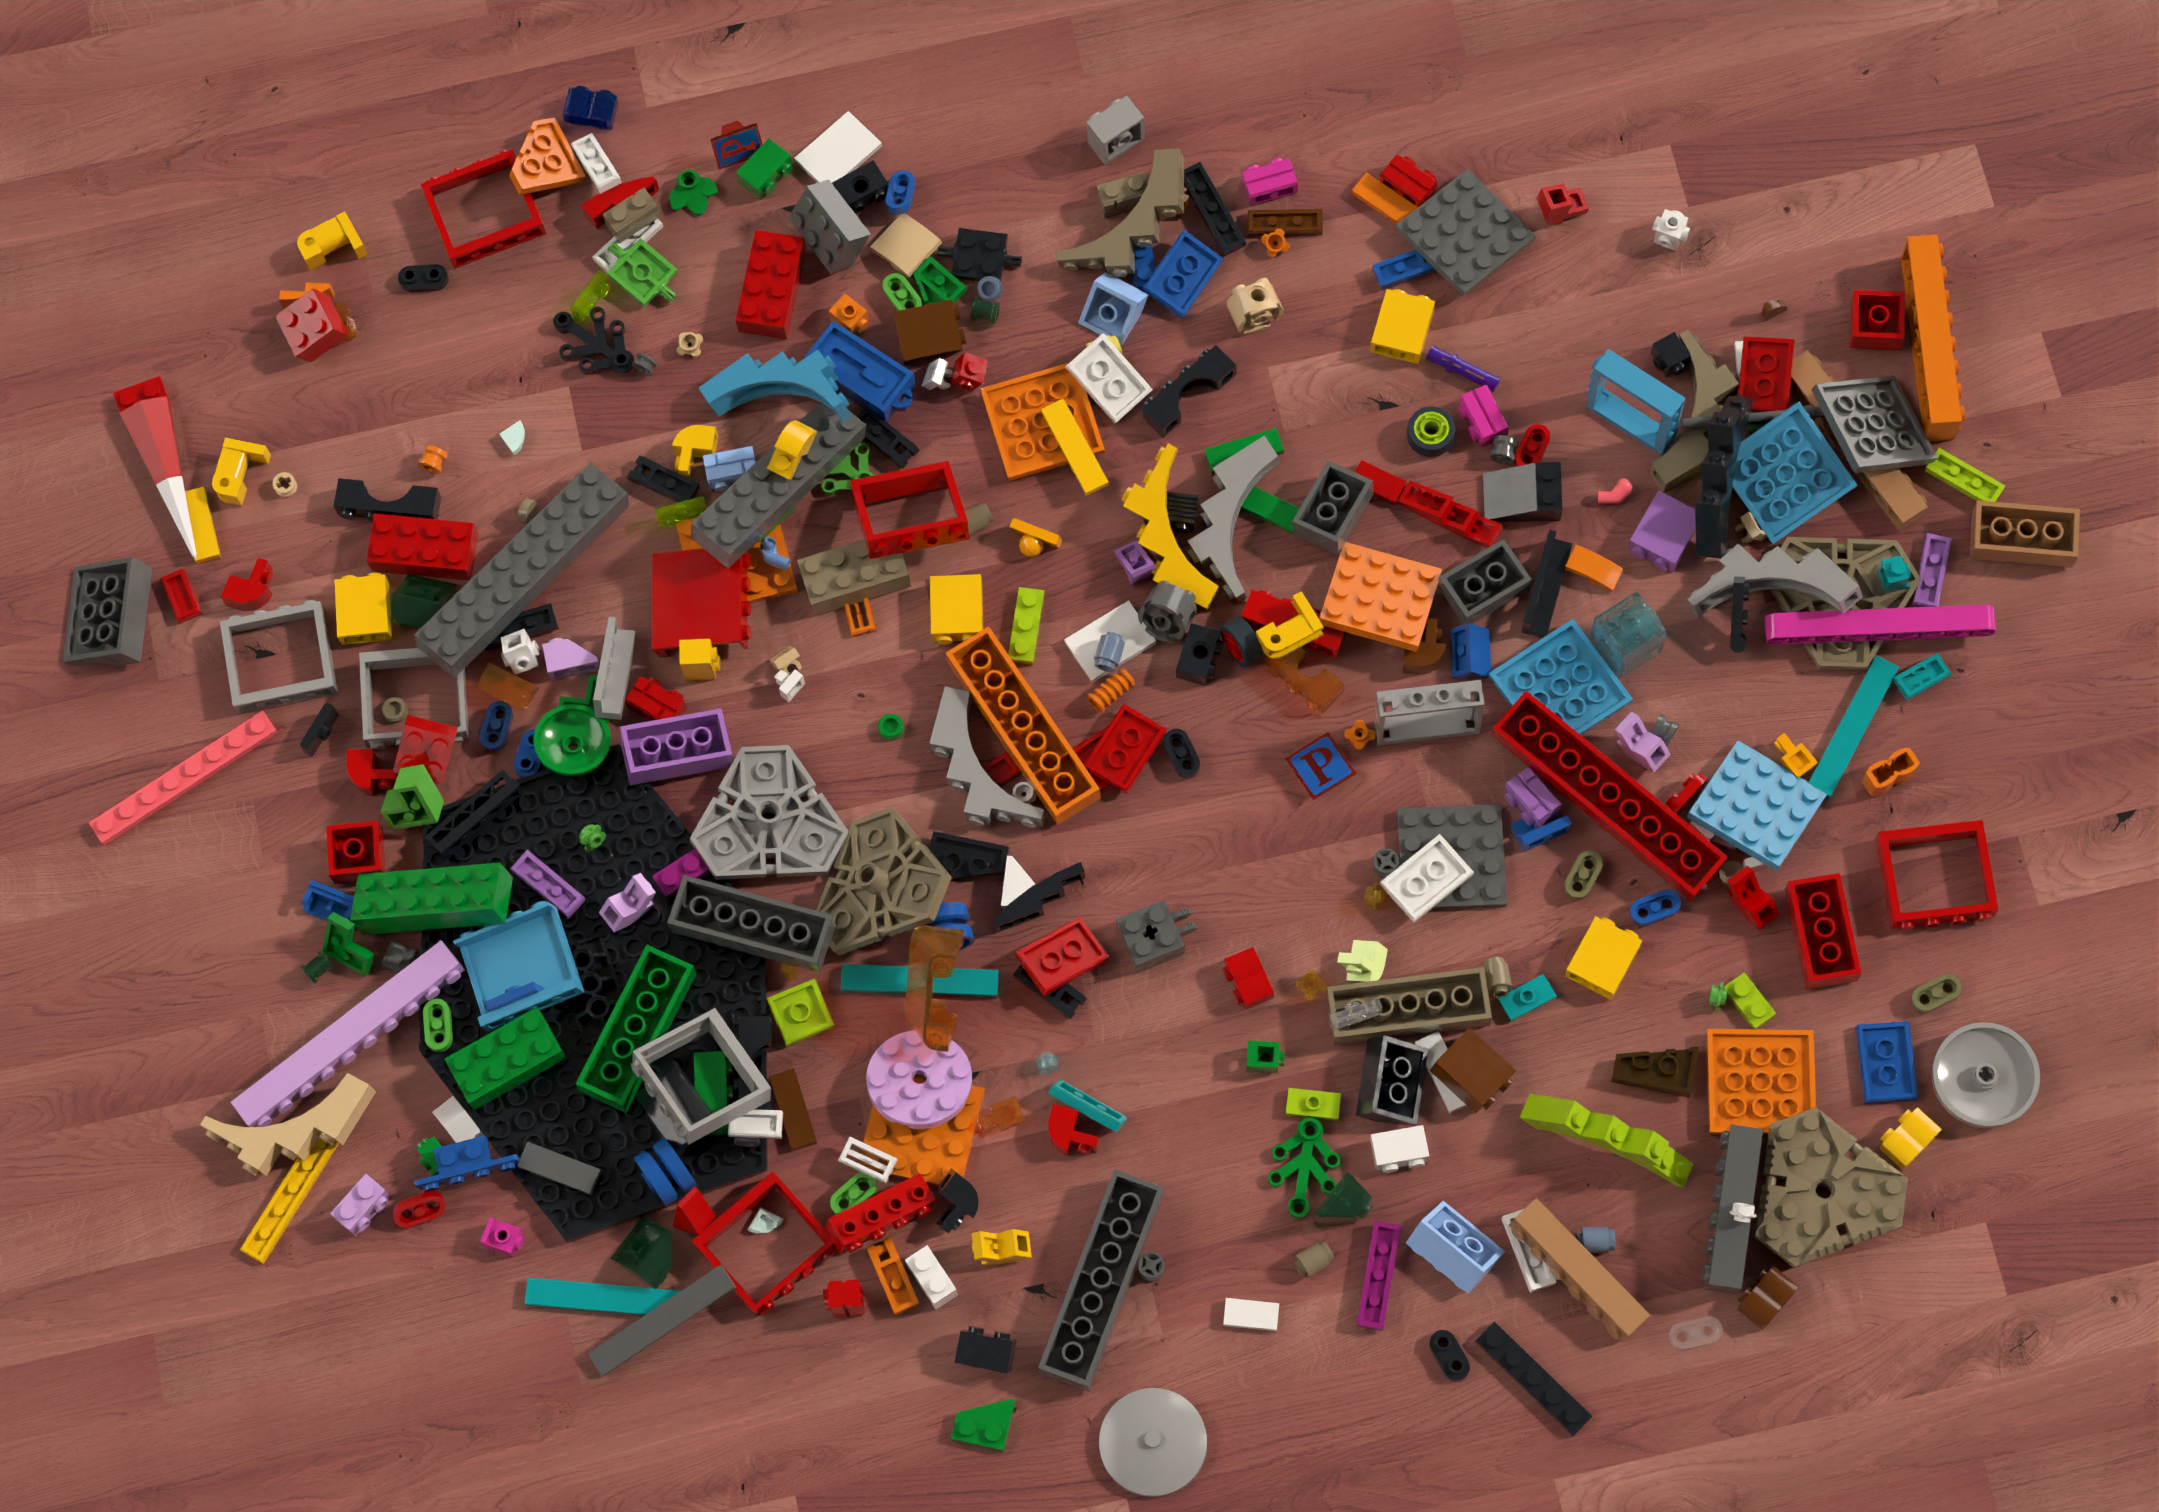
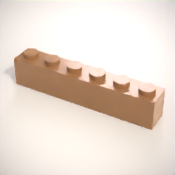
M1537 1198L1508 1225L1511 1228L1512 1234L1531 1248L1530 1251L1537 1260L1544 1261L1550 1267L1549 1271L1552 1276L1564 1282L1568 1287L1569 1293L1587 1306L1589 1314L1593 1318L1599 1319L1614 1339H1619L1623 1342L1650 1316Z

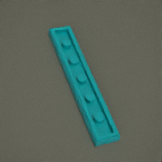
M1877 655L1808 783L1827 794L1826 797L1829 799L1899 669V666Z
M842 964L841 992L998 998L999 970Z
M528 1278L524 1304L526 1306L645 1316L681 1291Z

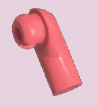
M1622 478L1617 482L1618 484L1612 491H1598L1597 503L1621 504L1631 494L1632 485L1630 481Z

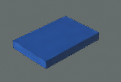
M1183 230L1142 290L1182 319L1224 258Z
M1909 1021L1856 1025L1864 1104L1918 1100Z

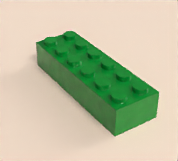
M501 863L359 874L350 921L355 924L356 928L363 935L505 924L513 877Z
M646 945L576 1082L579 1092L627 1113L643 1081L641 1076L637 1077L631 1067L633 1051L668 1032L696 976L693 965Z

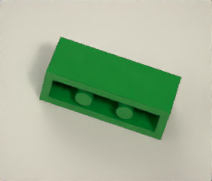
M723 1051L694 1053L695 1089L710 1110L715 1113L728 1106L729 1100H734L733 1084L729 1085L728 1075H733V1065ZM728 1124L705 1136L728 1134Z

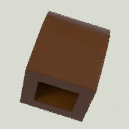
M1427 618L1425 642H1420L1417 652L1404 649L1402 673L1427 674L1440 666L1445 656L1446 644H1441L1442 628H1437L1438 619Z

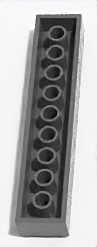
M590 463L414 634L417 648L455 678L629 507L628 493Z

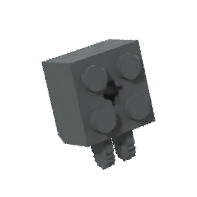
M1164 899L1116 919L1117 929L1137 974L1185 953V945L1181 937L1196 931L1198 926L1193 922L1177 928L1175 923L1188 918L1192 914L1190 908H1185L1171 914ZM1149 933L1155 934V939L1153 940L1145 937Z

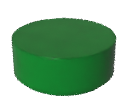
M896 714L884 715L878 722L879 734L885 740H897L904 732L902 719Z

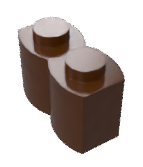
M1774 1266L1770 1271L1764 1269L1755 1279L1758 1285L1753 1291L1747 1288L1738 1299L1741 1305L1737 1310L1762 1331L1799 1288Z

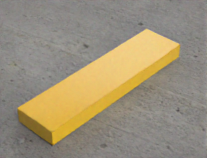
M1061 399L1042 408L1041 413L1085 495L1087 496L1108 486L1109 482L1065 400Z

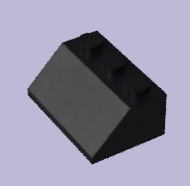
M1385 1035L1368 1039L1356 1116L1381 1123L1417 1125L1429 1049Z

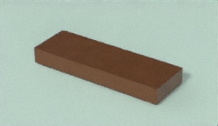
M1322 209L1248 210V236L1269 235L1275 232L1276 229H1282L1285 232L1284 236L1323 235Z
M795 1069L769 1076L779 1110L783 1111V1124L791 1150L795 1151L817 1144Z

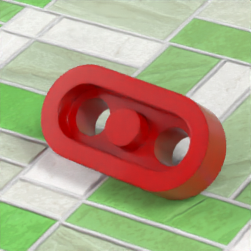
M1533 424L1528 427L1515 454L1514 461L1516 466L1526 465L1523 462L1524 458H1529L1532 461L1529 464L1541 462L1550 442V431L1546 426ZM1540 437L1541 441L1535 442L1533 438Z
M1692 773L1683 783L1685 788L1681 793L1675 792L1666 802V805L1669 806L1668 808L1679 815L1701 791L1708 779L1701 773H1698L1696 776Z
M427 1191L398 1202L393 1208L395 1223L399 1227L410 1228L440 1217L445 1211L444 1197L437 1191ZM435 1201L433 1204H428L427 1202ZM406 1209L410 1210V1212L403 1213L402 1211Z

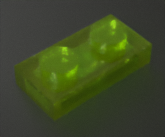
M598 270L571 306L573 318L580 323L586 317H590L591 309L595 307L600 298H604L608 293L610 283L607 274Z
M702 496L654 510L660 527H673L679 521L696 519L707 509V506Z

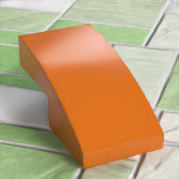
M306 282L305 291L280 290L279 301L283 309H285L312 288L329 294L331 300L335 298V292L330 283Z
M1575 545L1565 566L1567 571L1588 578L1591 584L1611 592L1614 591L1623 573V568L1579 545Z

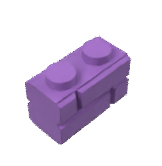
M1530 767L1524 769L1518 776L1513 777L1505 784V799L1512 807L1517 806L1521 810V817L1528 826L1533 824L1537 829L1561 815L1562 803Z

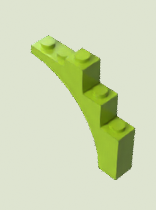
M1529 1094L1519 1117L1535 1129L1568 1136L1624 1157L1659 1175L1676 1187L1684 1188L1693 1166L1692 1162L1669 1147V1141L1655 1131L1629 1127L1614 1115L1590 1112L1575 1100Z

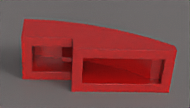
M653 176L621 183L601 194L599 193L581 205L583 214L598 229L605 223L603 217L605 212L631 195L634 196L643 187L651 197L659 191L657 180Z

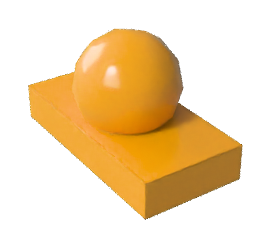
M1016 518L1012 519L1009 526L1012 531L1023 534L1019 541V549L1027 557L1039 555L1043 550L1044 543L1059 548L1062 543L1059 535Z

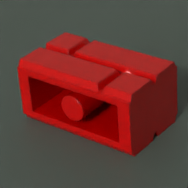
M1396 154L1380 174V182L1417 207L1430 199L1437 190V180L1434 174L1428 170L1422 171L1416 167V163L1408 156L1403 158Z
M640 676L633 689L625 698V703L629 709L650 721L682 716L687 707L683 700L684 696L674 689L670 691L662 688V683L653 677L646 679Z
M858 1279L845 1280V1283L842 1280L829 1281L828 1289H823L824 1306L826 1305V1311L831 1310L835 1318L847 1317L848 1314L851 1317L864 1315V1291Z

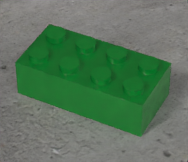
M536 1007L445 1058V1061L468 1104L476 1110L566 1059V1056L543 1014Z

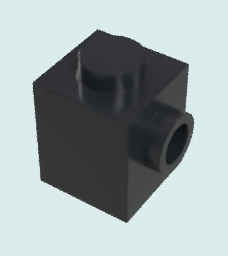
M1675 332L1654 342L1652 345L1653 363L1658 371H1663L1666 377L1672 374L1679 375L1687 369L1690 355Z

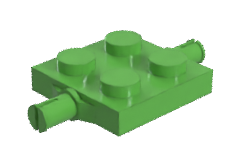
M640 238L632 247L625 251L615 242L609 245L607 250L618 259L616 264L607 273L608 277L643 307H646L659 294L663 295L670 303L677 298L678 295L669 289L667 285L678 273V269Z

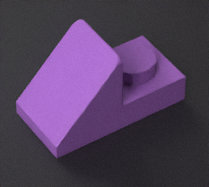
M1137 540L1114 550L1117 560L1126 571L1131 586L1154 576L1151 572L1155 570V565L1142 546L1138 544Z

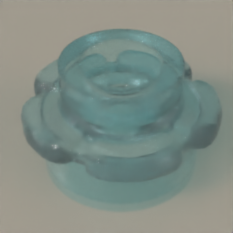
M1045 1052L1037 1057L1038 1060L1034 1063L1040 1074H1049L1059 1069L1058 1061L1060 1058L1053 1056L1052 1052Z

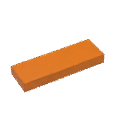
M1367 172L1352 189V195L1395 224H1398L1418 208Z

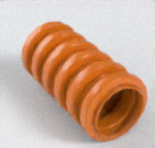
M1119 668L1117 674H1112V679H1106V684L1102 683L1100 689L1096 688L1094 694L1090 693L1088 695V700L1098 712L1103 713L1105 707L1109 708L1111 702L1115 703L1117 697L1121 698L1123 692H1128L1129 687L1135 686V681L1125 669Z

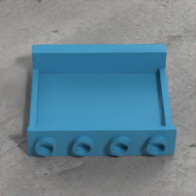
M537 902L529 910L524 912L516 911L509 914L505 924L484 925L483 929L476 932H465L460 936L461 938L453 941L454 945L458 946L461 950L482 1015L478 1017L480 1027L489 1032L504 1026L536 1007L541 1011L584 993L557 907L549 902ZM535 982L543 988L540 992L494 1011L488 1010L486 1001L504 994L505 990L510 987H521Z

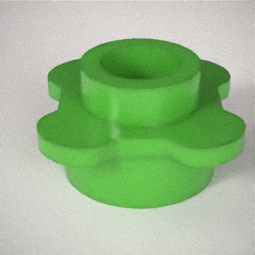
M588 825L579 835L580 843L585 845L587 852L600 846L606 838V834L601 832L600 825Z
M1721 982L1720 986H1711L1708 1005L1715 1006V1011H1718L1719 1006H1724L1726 1002L1727 990L1723 989L1724 982Z

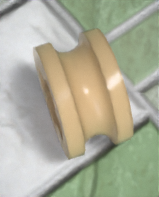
M281 472L273 479V487L279 496L286 498L294 495L296 492L297 483L290 473ZM285 481L290 487L285 489L280 483Z

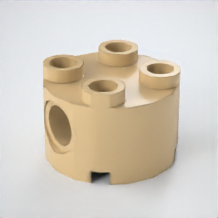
M1261 278L1248 286L1244 284L1236 286L1231 290L1233 295L1227 301V308L1238 332L1241 333L1243 331L1244 334L1263 330L1271 326L1270 320L1274 318L1275 321H1278L1284 314V309L1268 278Z

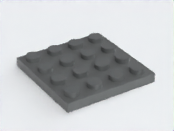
M1468 169L1396 224L1395 228L1463 297L1534 242L1536 235Z
M1895 376L1818 383L1811 389L1854 473L1927 465L1937 460L1938 457Z
M1501 804L1397 808L1400 866L1440 834L1474 872L1473 876L1431 910L1507 907Z

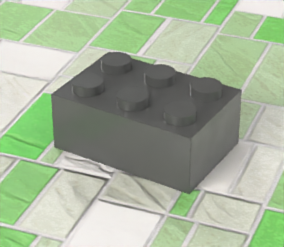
M829 179L806 186L788 218L830 273L852 267L871 235Z
M1327 461L1292 521L1293 535L1339 555L1373 496V481Z
M1503 539L1439 576L1438 588L1464 625L1475 623L1529 591L1532 579Z

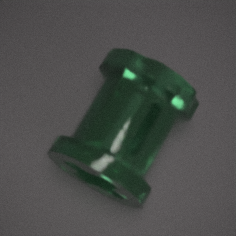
M975 297L971 310V319L980 318L996 324L1000 312V303H987Z
M321 950L317 952L318 955L308 964L300 966L314 984L318 982L317 979L325 972L335 968Z

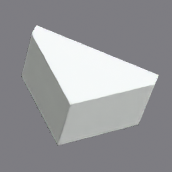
M1007 856L1001 901L1002 912L1016 899L1035 886L1033 880L1013 856Z
M454 1096L432 1112L456 1143L484 1136Z

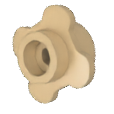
M692 332L681 333L679 335V346L676 349L677 353L680 356L685 354L692 355L693 357L700 356V344L703 342L702 335Z

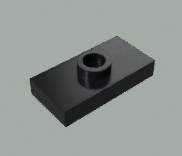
M327 702L300 743L304 753L313 757L322 741L328 739L332 731L331 726L339 715L335 707Z

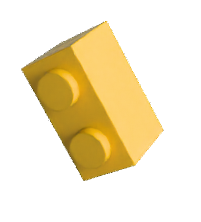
M679 640L680 667L685 681L716 680V671H720V656H718L717 647L712 646L711 640Z

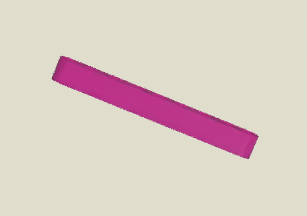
M1994 606L1863 609L1848 610L1844 614L1840 611L1773 613L1764 617L1766 641L1771 645L1984 637L1996 633Z

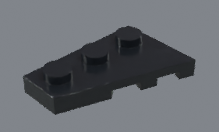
M933 831L929 848L930 852L933 853L935 858L951 875V879L1004 873L1010 849L1009 846Z

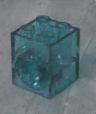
M1637 591L1594 618L1590 639L1620 679L1662 652L1667 631L1655 611L1646 604Z

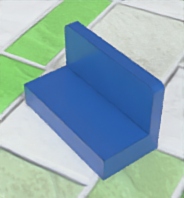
M1471 623L1450 629L1452 678L1460 680L1476 675L1488 679L1491 672L1489 629Z
M1561 813L1554 820L1537 829L1533 824L1528 826L1523 819L1513 822L1510 827L1522 851L1526 852L1570 832L1572 823L1568 815L1563 817Z

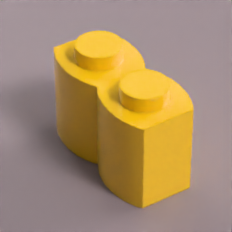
M1918 1107L1913 1112L1908 1109L1898 1120L1901 1125L1895 1131L1890 1128L1880 1138L1883 1143L1879 1149L1902 1170L1942 1130Z

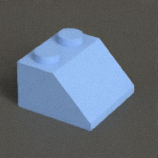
M1105 272L1094 280L1078 323L1100 335L1102 333L1105 336L1116 335L1120 345H1122L1139 319L1149 294Z

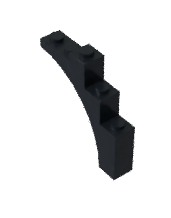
M1741 395L1729 396L1721 411L1714 412L1708 423L1709 451L1701 463L1702 491L1695 502L1696 556L1721 559L1728 547L1732 484L1743 433L1754 408V399L1745 398Z

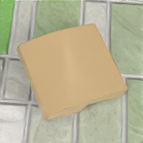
M904 213L882 233L870 248L874 254L890 262L893 269L910 277L942 242L922 224Z

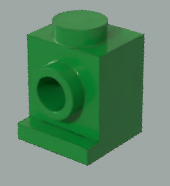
M1248 1040L1246 1072L1278 1073V1066L1284 1067L1285 1051L1279 1050L1280 1042ZM1269 1056L1271 1060L1270 1062H1262L1261 1057Z
M434 1136L430 1139L425 1138L416 1146V1149L422 1155L418 1160L427 1171L432 1169L429 1172L431 1176L439 1174L434 1149L442 1147Z

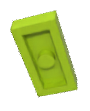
M1745 972L1723 987L1724 990H1727L1728 998L1752 1029H1758L1776 1016V1012Z

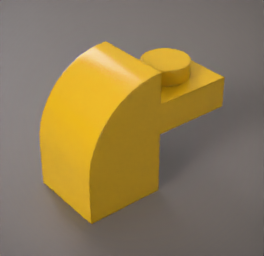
M797 420L789 422L774 446L776 449L767 469L789 480L792 479L802 456L808 454L818 431Z
M693 425L684 428L676 435L672 447L675 455H677L675 470H678L679 474L691 479L694 458H703V455L716 453L718 441L716 427Z
M1011 1229L997 1234L983 1231L971 1233L974 1259L982 1261L983 1265L1006 1264L1032 1258L1028 1231Z

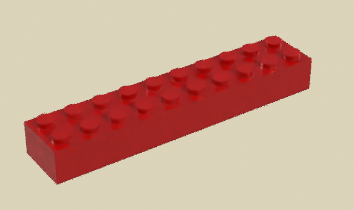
M1527 690L1493 727L1491 732L1493 738L1688 900L1692 901L1728 858Z

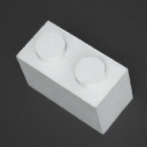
M1423 1125L1371 1134L1370 1143L1376 1171L1382 1170L1383 1173L1398 1171V1167L1407 1165L1411 1169L1419 1168L1425 1165L1424 1162L1429 1161V1151Z
M928 1245L905 1259L907 1267L935 1309L958 1296L955 1286Z

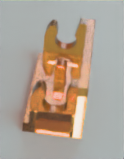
M488 663L476 687L520 710H523V708L527 710L539 689L534 684L491 663Z

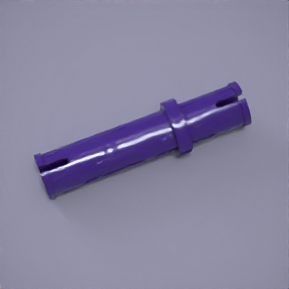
M1432 345L1426 360L1446 368L1445 371L1448 373L1452 371L1481 386L1487 385L1492 392L1495 391L1500 377H1496L1458 358L1459 355L1455 353L1452 355ZM1442 358L1447 359V360H1449L1450 362L1459 365L1461 368H1459V367H1457V366H1455V365H1453V364H1451V363H1449V362L1443 360ZM1466 369L1483 377L1484 379L1467 372Z

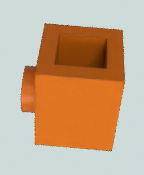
M845 293L828 311L831 322H836L854 335L862 333L869 324L867 310Z

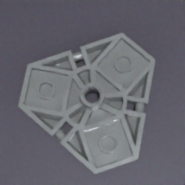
M789 745L754 746L740 748L718 788L719 796L712 798L690 837V843L696 848L716 880L766 878L768 874H776V877L816 876L828 874L849 831L822 792L817 794L815 782ZM807 796L809 800L803 803L800 799ZM728 799L735 802L733 806L726 803ZM772 813L775 817L773 819H765L762 815ZM766 859H776V864H766Z

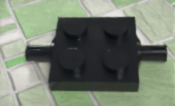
M959 228L957 241L953 248L939 246L937 256L951 257L953 261L951 274L958 279L980 281L984 277L993 276L1001 282L1002 273L1006 265L1021 267L1022 256L1008 255L1006 249L1008 234Z

